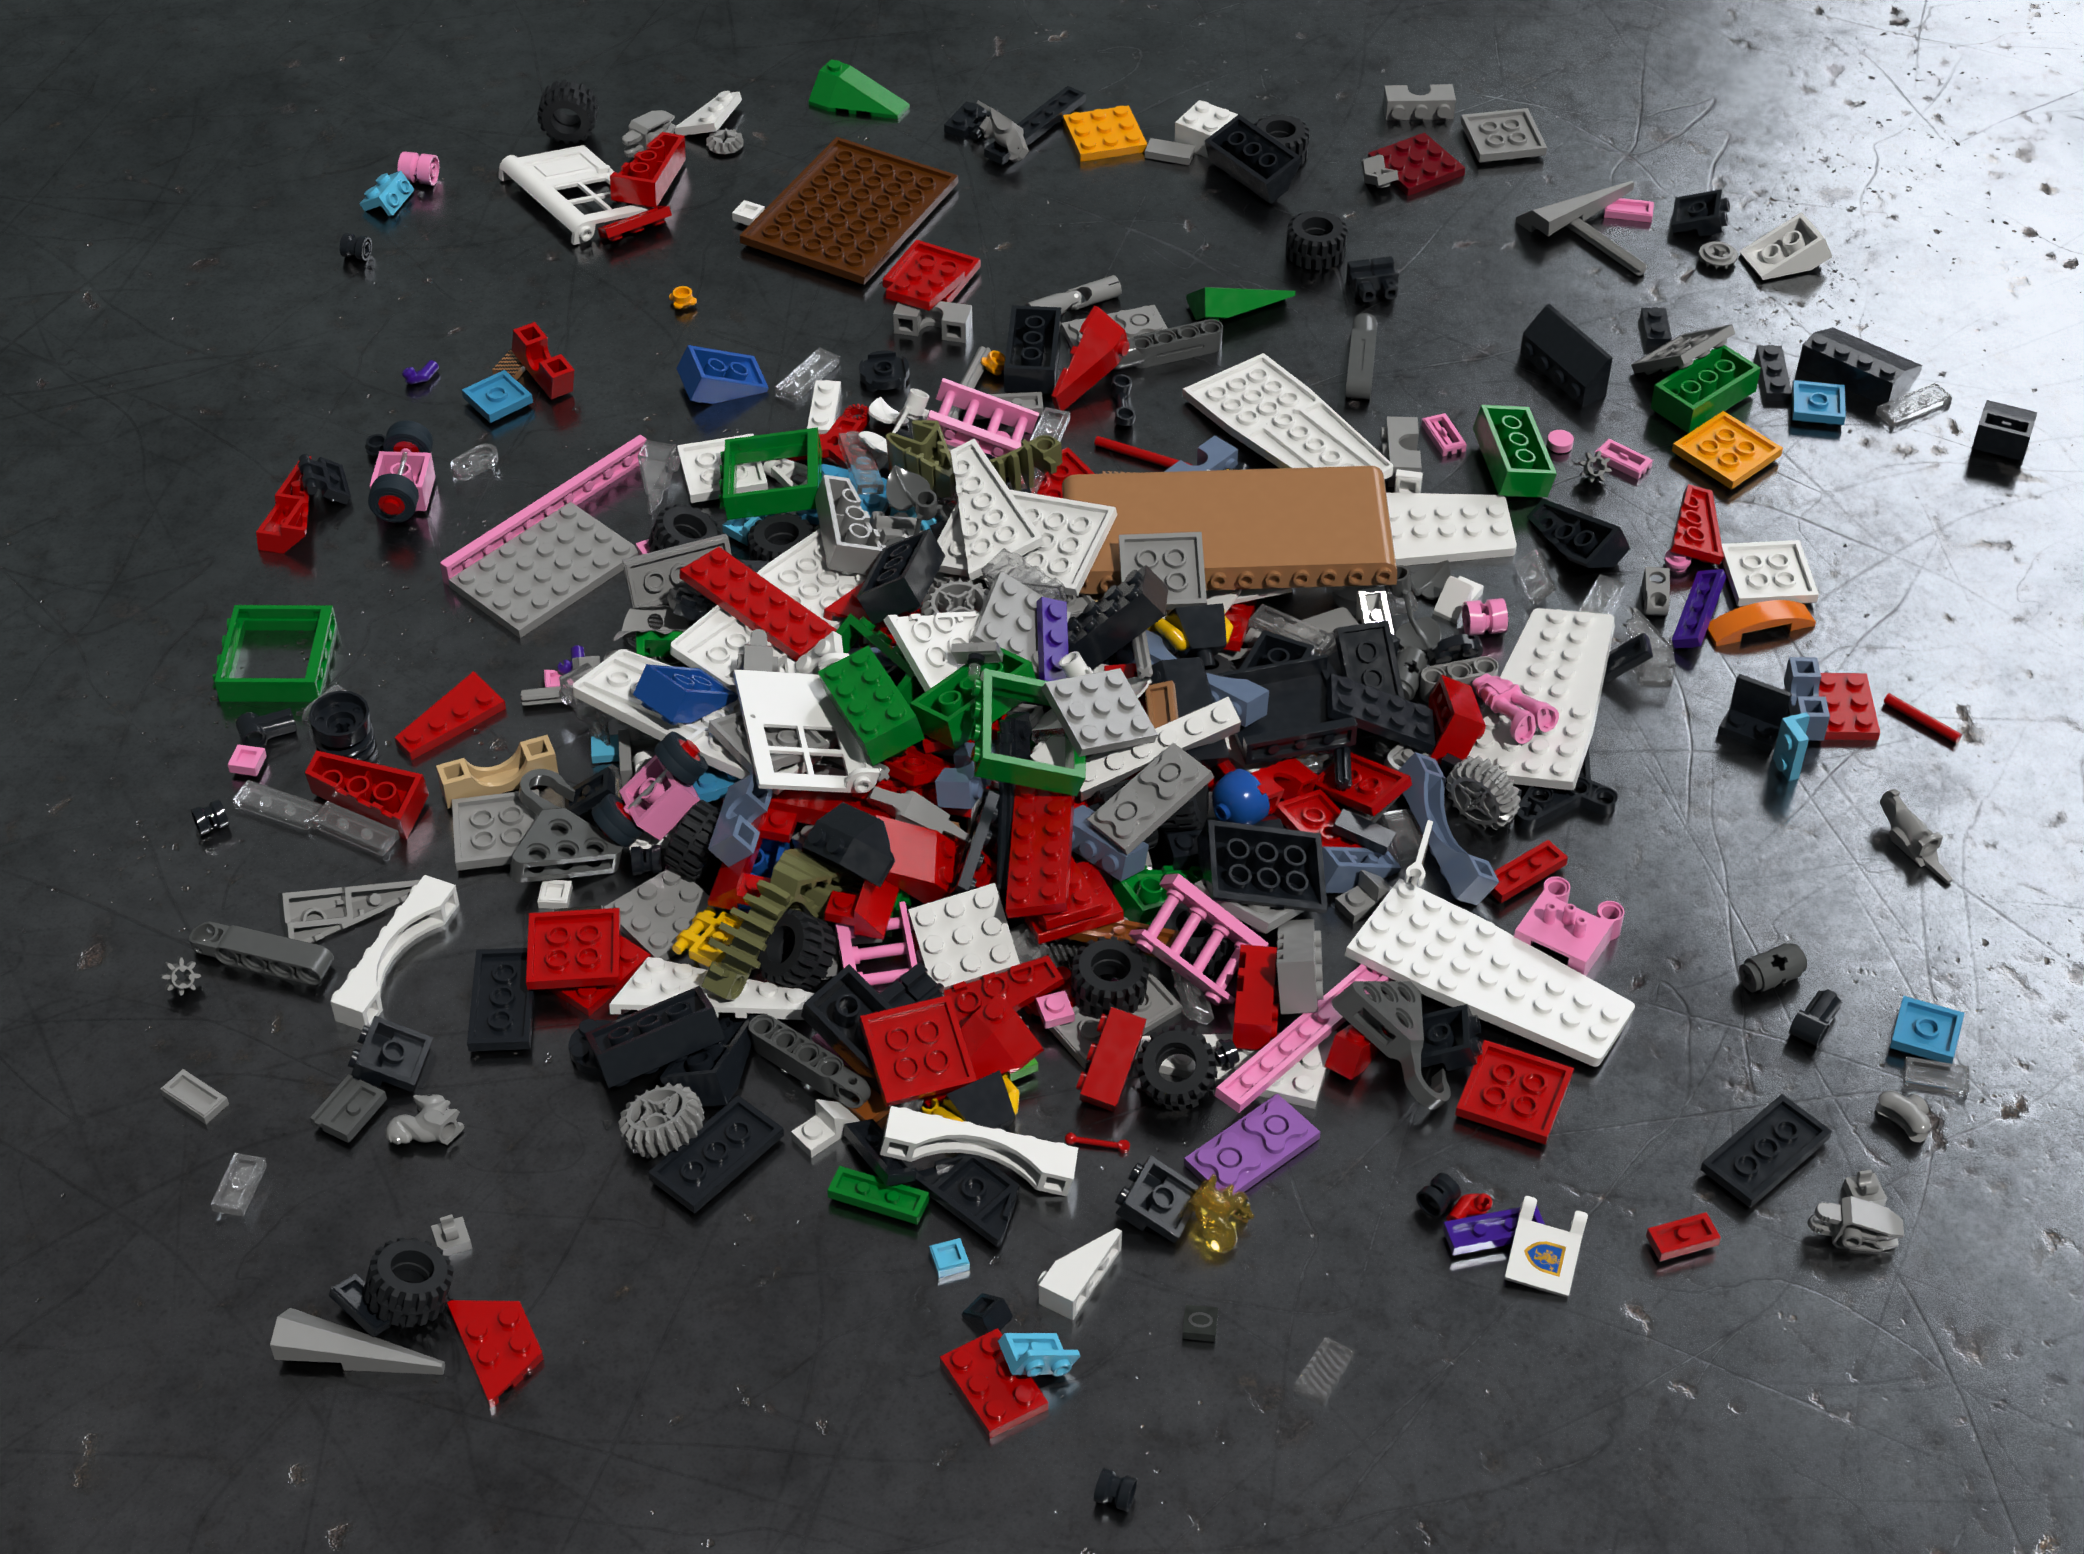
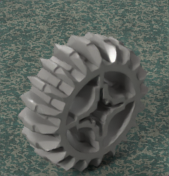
M961 578L957 582L948 579L946 584L938 582L936 588L930 587L928 594H926L921 606V615L929 616L940 612L975 611L976 613H981L989 589H983L981 583L973 585L971 579L968 582H962Z
M1469 756L1467 759L1458 762L1446 778L1448 783L1445 788L1449 791L1447 797L1454 801L1452 806L1459 809V815L1463 814L1468 820L1476 824H1482L1484 828L1491 826L1497 830L1499 827L1508 824L1517 814L1520 808L1519 802L1521 801V798L1517 795L1519 789L1513 786L1515 780L1509 779L1506 775L1507 771L1503 772L1499 768V764L1493 765L1489 758L1483 761L1480 756L1476 758Z
M667 1083L661 1088L656 1085L653 1090L648 1091L645 1089V1093L641 1096L635 1095V1101L628 1102L626 1110L620 1113L621 1119L618 1123L624 1143L627 1144L634 1154L640 1153L642 1157L650 1154L655 1158L660 1153L667 1156L669 1151H678V1147L689 1145L690 1138L698 1137L697 1131L703 1128L702 1121L705 1117L701 1101L691 1091L690 1087H683L681 1083L675 1086Z

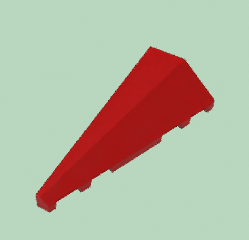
M298 463L275 494V506L256 531L258 550L284 554L306 536L309 493L303 487V475L299 471Z

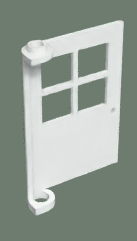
M584 145L524 157L509 155L502 160L499 166L498 178L501 181L513 179L572 232L571 243L573 245L589 241L593 237L595 226L598 223L630 217L655 208L633 204L612 209L602 200L611 197V191L595 194L585 186L586 184L606 181L610 184V175L615 171ZM578 186L588 196L567 200L557 190ZM595 201L605 211L584 215L574 205Z
M829 653L824 655L818 662L819 671L826 668L827 665L849 656V654ZM734 670L733 676L758 788L865 793L874 788L880 774L879 768H872L871 762L827 696L819 675ZM764 727L796 729L801 748L768 746ZM804 729L836 731L840 750L808 748ZM770 753L802 755L807 774L774 773ZM810 755L842 757L847 776L814 775Z

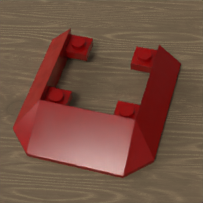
M783 790L778 795L773 793L767 812L757 817L751 823L760 832L754 854L730 867L722 862L708 899V905L731 910L733 907L738 909L739 904L748 905L743 900L746 893L759 898L761 894L756 884L760 879L769 883L771 881V878L751 875L762 841L765 838L790 843L797 822L815 825L818 819L842 802L873 816L879 815L894 820L895 818L883 809L871 806L867 801L852 797L851 793ZM864 880L860 895L832 890L825 910V921L854 926V934L884 940L900 888L887 880H884L881 887Z

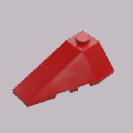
M999 993L978 1009L961 1027L977 1080L997 1071H1000L1001 1074L1008 1071L1010 1074L1016 1072L1044 1051L1018 1013ZM953 1091L921 1098V1100L928 1108H931L932 1099L936 1098L939 1104L943 1103L946 1095Z

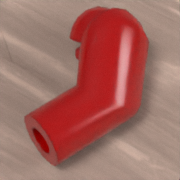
M1486 1193L1463 1195L1454 1205L1446 1219L1451 1221L1466 1218L1467 1216L1485 1214L1493 1205L1492 1198Z

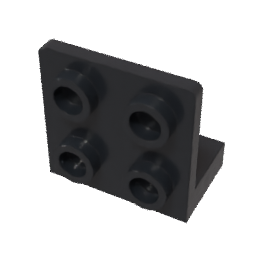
M1739 674L1736 678L1730 708L1719 725L1717 734L1771 754L1777 742L1782 718L1787 717L1792 694L1783 689Z

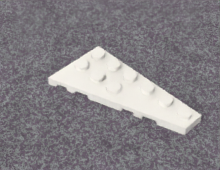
M972 439L952 449L951 457L970 579L974 580L1044 545L1042 536L976 440Z
M975 611L947 612L929 616L910 614L907 617L888 615L883 620L926 692L965 665L955 662L951 654V645L955 643H974L970 641L980 613Z
M648 957L609 1004L610 1014H621V1009L639 1011L697 986L701 987L708 970L692 967L689 964H679L665 961L661 958ZM748 979L742 993L734 1000H727L701 987L713 1005L717 1017L719 1012L735 1013V1018H747L748 1014L759 1013L770 1015L776 1019L804 1020L801 1017L803 1005L815 994L799 988L792 989L776 985L772 982Z
M1337 1031L1332 1032L1259 1096L1271 1098L1278 1093L1288 1103L1315 1109L1327 1071L1325 1063ZM1202 1034L1206 1042L1210 1043L1212 1049L1216 1048V1041L1220 1039L1224 1041L1228 1039L1233 1040V1034ZM1142 1036L1134 1059V1067L1138 1065V1052L1143 1051L1141 1045L1145 1040L1150 1042V1036ZM1237 1048L1240 1061L1235 1063L1234 1068L1229 1070L1224 1065L1220 1066L1216 1061L1217 1078H1215V1086L1220 1085L1260 1050ZM1175 1054L1162 1062L1159 1073L1187 1079L1194 1072L1196 1064L1187 1055Z

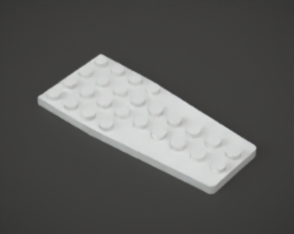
M1264 353L1183 388V398L1228 434L1279 468L1376 466L1382 470L1384 480L1393 475V464L1309 387Z
M1386 493L1396 565L1409 566L1439 563L1446 560L1453 562L1514 556L1516 553L1517 544L1507 501L1504 496Z
M820 528L757 572V574L836 629L841 626L845 618L833 616L832 621L827 620L823 617L824 609L864 582L868 577L866 574L839 572L828 569ZM716 605L671 642L670 654L690 668H700L729 689H736L733 672L737 670L738 654H744V644H750V635L753 630ZM767 641V646H773V656L778 657V665L786 658L792 659Z
M1534 609L1500 677L1501 679L1511 681L1513 684H1518L1524 695L1541 702H1547L1556 708L1559 713L1558 722L1548 732H1543L1536 727L1532 739L1525 744H1520L1510 734L1511 720L1503 714L1494 713L1486 705L1482 712L1486 725L1485 732L1481 739L1476 740L1467 758L1469 756L1472 758L1480 756L1483 761L1489 758L1493 765L1499 764V768L1503 772L1507 771L1506 775L1509 779L1515 780L1513 784L1574 790L1594 731L1615 628L1614 616L1611 614L1560 609Z
M625 649L616 651L573 683V696L660 741L672 731L677 732L698 747L700 755L705 758L709 766L741 780L750 775L743 765L708 731L710 720L741 712L739 698L731 704L692 723H678L677 725L666 723L661 719L662 715L657 711H651L641 705L642 701L633 696V693L646 664L670 665ZM816 730L829 743V749L834 748L838 744L837 735L834 731ZM818 756L811 759L812 765H814L823 756ZM804 761L776 769L774 773L803 774L806 768ZM772 789L776 795L783 791L781 789Z
M1400 878L1349 943L1345 952L1346 957L1395 981H1411L1420 990L1421 994L1451 1007L1468 1004L1472 1015H1477L1478 1018L1594 1067L1602 1063L1628 1023L1635 1008L1634 1003L1533 946L1515 938L1493 923Z

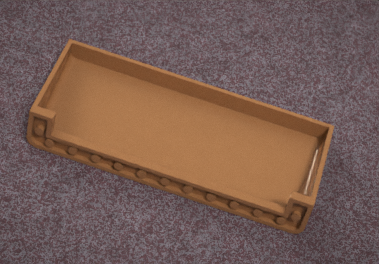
M1376 466L1077 474L1068 476L1062 483L1063 499L1116 507L1117 517L1079 594H1104L1110 587L1121 584L1119 535L1202 532L1206 590L1397 585V566L1384 475L1382 470Z

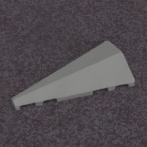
M1629 181L1532 210L1517 216L1516 222L1530 232L1538 229L1545 235L1550 236L1578 217L1585 221L1634 190V182Z
M420 880L278 893L280 921L284 937L308 943L318 941L327 935L404 902L409 896L412 887L417 885Z
M292 1308L277 1316L270 1343L275 1360L342 1363L343 1370L443 1375L445 1370L444 1361L376 1337L373 1338L362 1332Z

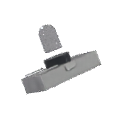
M998 642L955 643L951 645V654L957 664H969L968 679L972 682L975 679H979L980 669L984 663H998L1003 660V652Z

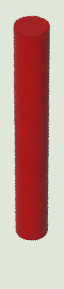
M1890 693L1886 695L1884 699L1885 704L1956 744L1960 741L1962 734L1896 696Z

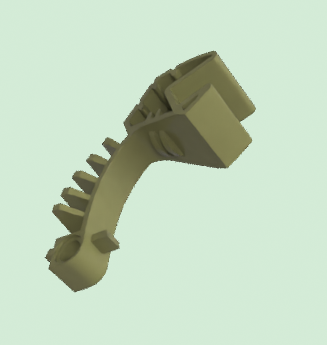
M913 420V439L895 433H888L886 435L889 474L896 465L925 478L936 496L952 497L956 491L952 457L938 421ZM1041 435L1029 442L1024 439L1021 442V447L989 461L1005 484L1006 477H1009L1013 490H1021V475L1026 487L1031 489L1034 487V467L1044 474L1047 472L1050 474L1057 472V466L1062 464L1061 442L1054 437Z
M802 849L785 850L773 868L770 883L760 879L756 884L761 896L758 898L746 893L743 897V900L752 907L748 914L734 907L731 909L730 913L742 921L740 928L736 929L723 922L718 927L735 936L730 947L710 937L708 944L727 954L723 963L712 961L701 987L724 999H736L742 993L753 967L759 969L761 963L757 961L761 950L765 951L767 947L765 942L769 935H772L775 925L787 909H796L825 921V910L832 890L841 892L852 887L855 884L856 876ZM826 921L828 923V926H830L833 923L830 921Z

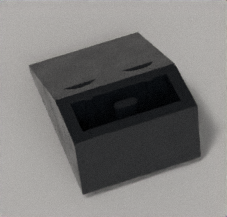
M1987 400L1972 448L2023 461L2038 412Z

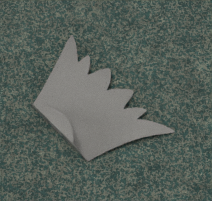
M670 606L630 608L624 619L622 631L615 635L613 641L622 636H636V631H658L663 634H668L672 631L685 632L689 625L685 617L673 614ZM651 614H658L662 617L663 625L660 629L654 630L649 627L647 620Z

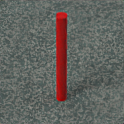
M1097 436L1094 442L1095 446L1168 468L1180 461L1101 436Z

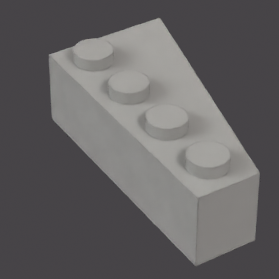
M823 474L815 497L827 567L830 570L869 575L878 556L886 545H881L879 532L870 525V516L867 511L861 508V499L850 479Z
M1314 919L1289 920L1278 927L1277 973L1281 1014L1318 1012V1000H1324L1321 930L1315 931Z

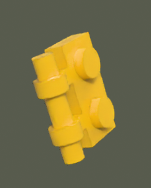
M708 906L703 912H698L694 916L692 924L687 930H682L676 937L677 941L672 946V950L676 954L681 955L685 949H689L690 959L710 967L712 961L722 962L727 954L708 944L710 937L730 947L735 936L718 927L723 922L739 929L742 921L725 911H722L717 918H714L716 911ZM701 931H705L701 936L698 935Z

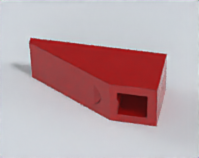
M1350 1024L1335 1034L1325 1067L1352 1080L1365 1071L1380 1050ZM1382 1027L1383 1032L1390 1038L1389 1033Z

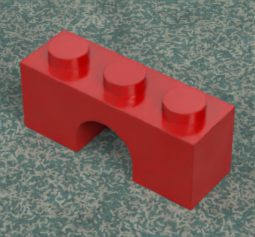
M533 322L514 329L512 352L549 398L554 399L572 392L575 370L562 354L551 357L548 350V337L540 327Z
M1295 757L1279 761L1274 765L1251 773L1261 783L1257 787L1261 794L1266 793L1269 798L1270 809L1268 815L1275 813L1281 798L1287 800L1312 792L1319 778L1316 773Z

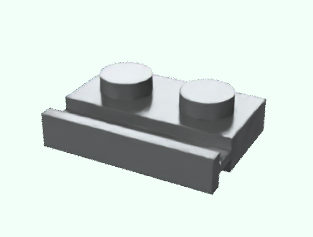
M348 1074L310 1117L311 1124L314 1127L319 1126L323 1128L324 1132L349 1143L387 1100L386 1092L362 1080L357 1081L353 1079L352 1075Z

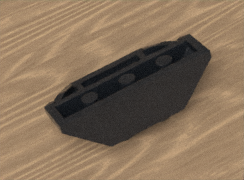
M844 802L816 821L802 846V850L878 887H881L895 863L884 821Z

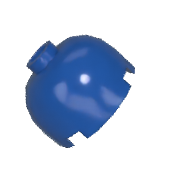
M1236 769L1224 775L1215 784L1211 796L1216 817L1223 822L1254 825L1268 816L1270 809L1269 798L1266 793L1262 795L1257 788L1261 785L1258 779L1243 769Z

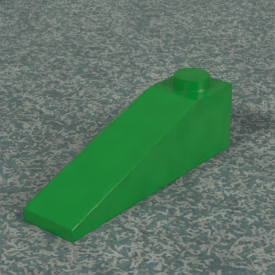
M833 59L819 70L808 100L809 105L830 112H836V108L849 110V114H857V111L870 112V115L874 117L899 119L910 108L909 103L851 65Z
M1204 287L1187 294L1186 301L1196 321L1210 319L1221 321L1295 296V291Z
M1145 865L1144 870L1123 881H1119L1111 876L1115 898L1123 909L1124 917L1129 921L1151 925L1168 897L1166 895L1167 891L1159 885L1163 877L1168 874H1180L1194 885V883L1204 878L1200 866H1191L1189 870H1174L1173 866H1163L1162 870H1148Z

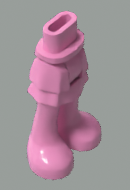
M1484 674L1472 682V687L1476 689L1478 697L1482 698L1484 703L1494 713L1503 714L1511 720L1510 734L1520 744H1525L1532 739L1536 727L1543 732H1548L1558 722L1559 713L1556 708L1547 702H1541L1524 695L1518 684H1513L1509 680L1501 679L1499 676H1491L1490 674Z

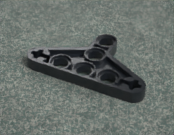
M1588 747L1575 786L1584 789L1585 792L1578 794L1572 790L1530 786L1519 803L1520 808L1515 815V823L1521 829L1534 830L1579 806L1601 815H1609L1616 811L1618 793L1610 787L1591 780ZM1543 795L1547 800L1538 801L1533 796ZM1608 798L1612 803L1603 804L1597 799ZM1530 809H1532L1534 811L1533 815L1527 817L1530 813Z

